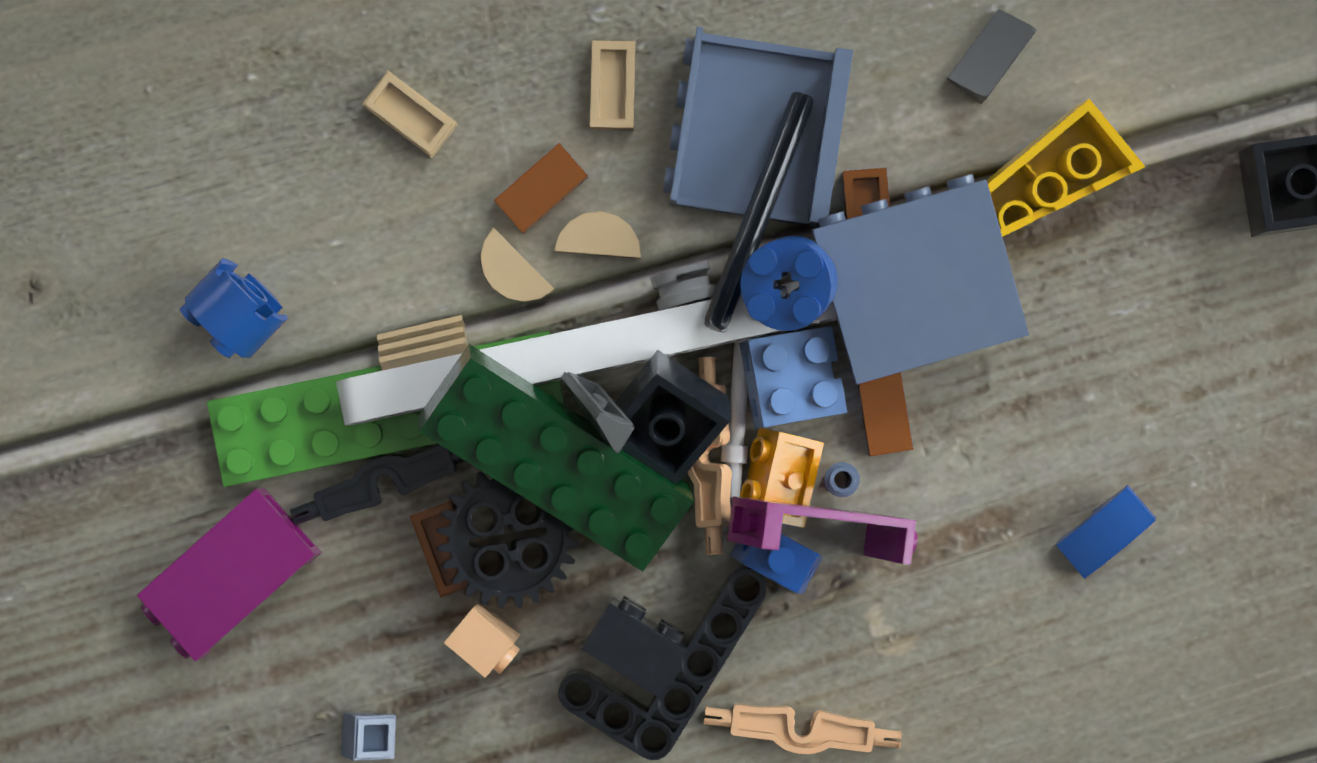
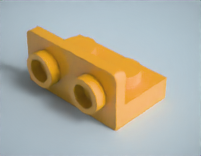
M760 428L750 448L751 463L747 480L741 487L740 497L810 506L824 443ZM783 514L782 523L805 528L807 516Z

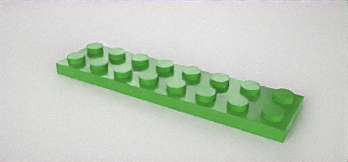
M550 331L474 347L478 350L550 335ZM381 366L207 401L224 487L437 443L419 432V415L422 410L345 426L336 382L382 371ZM560 380L536 385L537 388L565 405Z

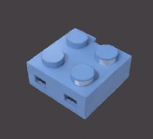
M832 326L750 339L739 343L754 429L848 413L842 379H834L831 362L838 361Z

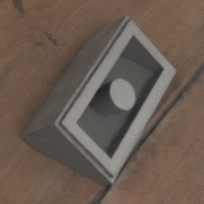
M998 9L950 73L947 80L982 104L1037 29Z
M564 372L561 378L581 412L614 453L618 454L634 430L633 423L600 384L571 372Z

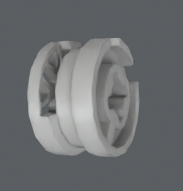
M709 262L676 268L651 277L652 287L658 290L660 296L657 300L659 311L712 299L716 287L709 282L708 276L711 274Z

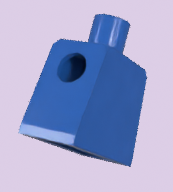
M782 533L779 550L761 549L736 543L730 554L747 567L802 595L824 557Z

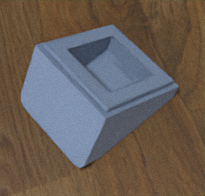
M344 713L342 756L353 761L394 759L396 715Z

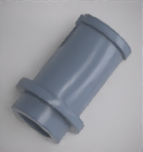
M846 462L831 465L824 477L827 490L837 497L852 495L858 489L860 483L857 469ZM842 471L847 476V482L845 487L838 488L835 485L834 477L838 472Z

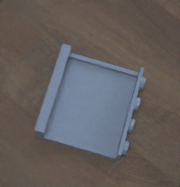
M697 27L695 39L686 38L683 64L691 65L689 81H680L676 107L684 108L682 125L673 124L670 150L678 151L675 168L667 167L663 193L671 194L670 205L744 216L790 96L793 92H801L813 98V107L769 220L820 227L818 218L828 216L854 50L836 48L834 53L706 34L703 33V27Z
M973 174L946 181L949 190L931 194L930 187H925L904 193L906 202L889 207L887 199L861 206L863 215L846 219L844 211L818 218L820 227L811 229V233L816 244L827 253L836 267L838 285L832 302L849 358L851 375L856 384L1029 335L987 180L975 182Z

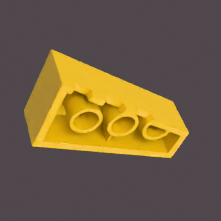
M1090 98L1075 105L987 179L1002 237L1127 175L1145 168V165Z

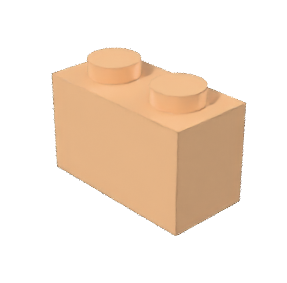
M478 603L446 639L444 644L486 678L492 669L501 674L517 655L520 649L514 643L520 637V634L486 605Z

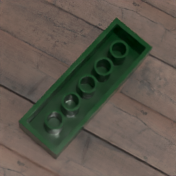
M468 344L419 415L420 433L642 572L694 503L687 483L682 480L677 485L623 450L618 454L614 453L586 418L471 344Z

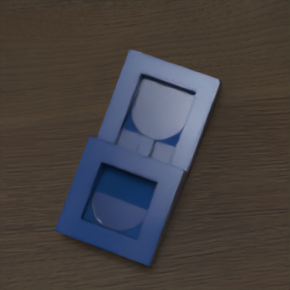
M1127 485L1093 510L1089 518L1060 538L1056 546L1085 579L1156 521V517Z

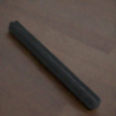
M793 92L790 96L704 318L705 326L716 332L723 333L728 329L741 295L742 271L747 260L759 248L813 107V98L807 94Z

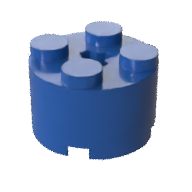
M798 236L782 237L761 246L747 260L741 275V295L750 316L763 325L781 331L801 329L819 318L834 300L838 285L836 267L827 253L814 241ZM788 272L791 273L793 281H799V287L792 290L790 294L787 293L785 286L780 285V279L787 276Z
M222 258L185 297V303L180 308V312L190 323L197 327L202 325L213 336L210 339V343L223 356L231 358L236 353L242 358H251L288 318L287 315L277 314L283 307L262 283L250 273L245 277H240L233 272L238 265Z

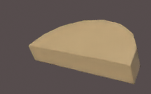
M603 211L583 213L569 221L560 232L554 250L558 253L641 259L639 240L632 227L619 216Z
M493 227L484 240L480 257L483 274L491 287L505 298L521 302L541 300L555 291Z

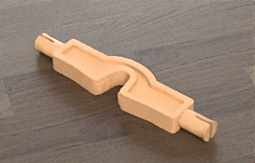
M716 357L697 358L699 377L726 394L725 385L716 384ZM729 424L688 471V475L694 484L696 526L698 528H705V555L724 554L722 527H729L732 470L726 464L711 463L708 457L711 449L725 446L730 441Z
M735 703L732 710L705 706V715L721 718L704 716L703 725L730 727V732L733 736L773 740L781 748L797 754H815L828 748L869 753L872 751L873 746L900 749L901 745L899 740L884 739L893 738L901 740V730L875 728V723L872 720L846 717L823 710H817L813 713L809 732L805 735H798L794 731L795 711L790 706H756Z

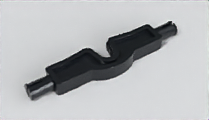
M441 445L407 458L403 456L377 458L361 467L352 479L315 492V500L295 508H290L291 516L309 511V513L293 519L295 525L298 526L320 516L323 521H328L346 513L375 507L382 503L381 491L378 485V479L381 475L387 474L391 476L394 485L398 488V492L401 495H407L438 478L456 472V465L465 462V460Z

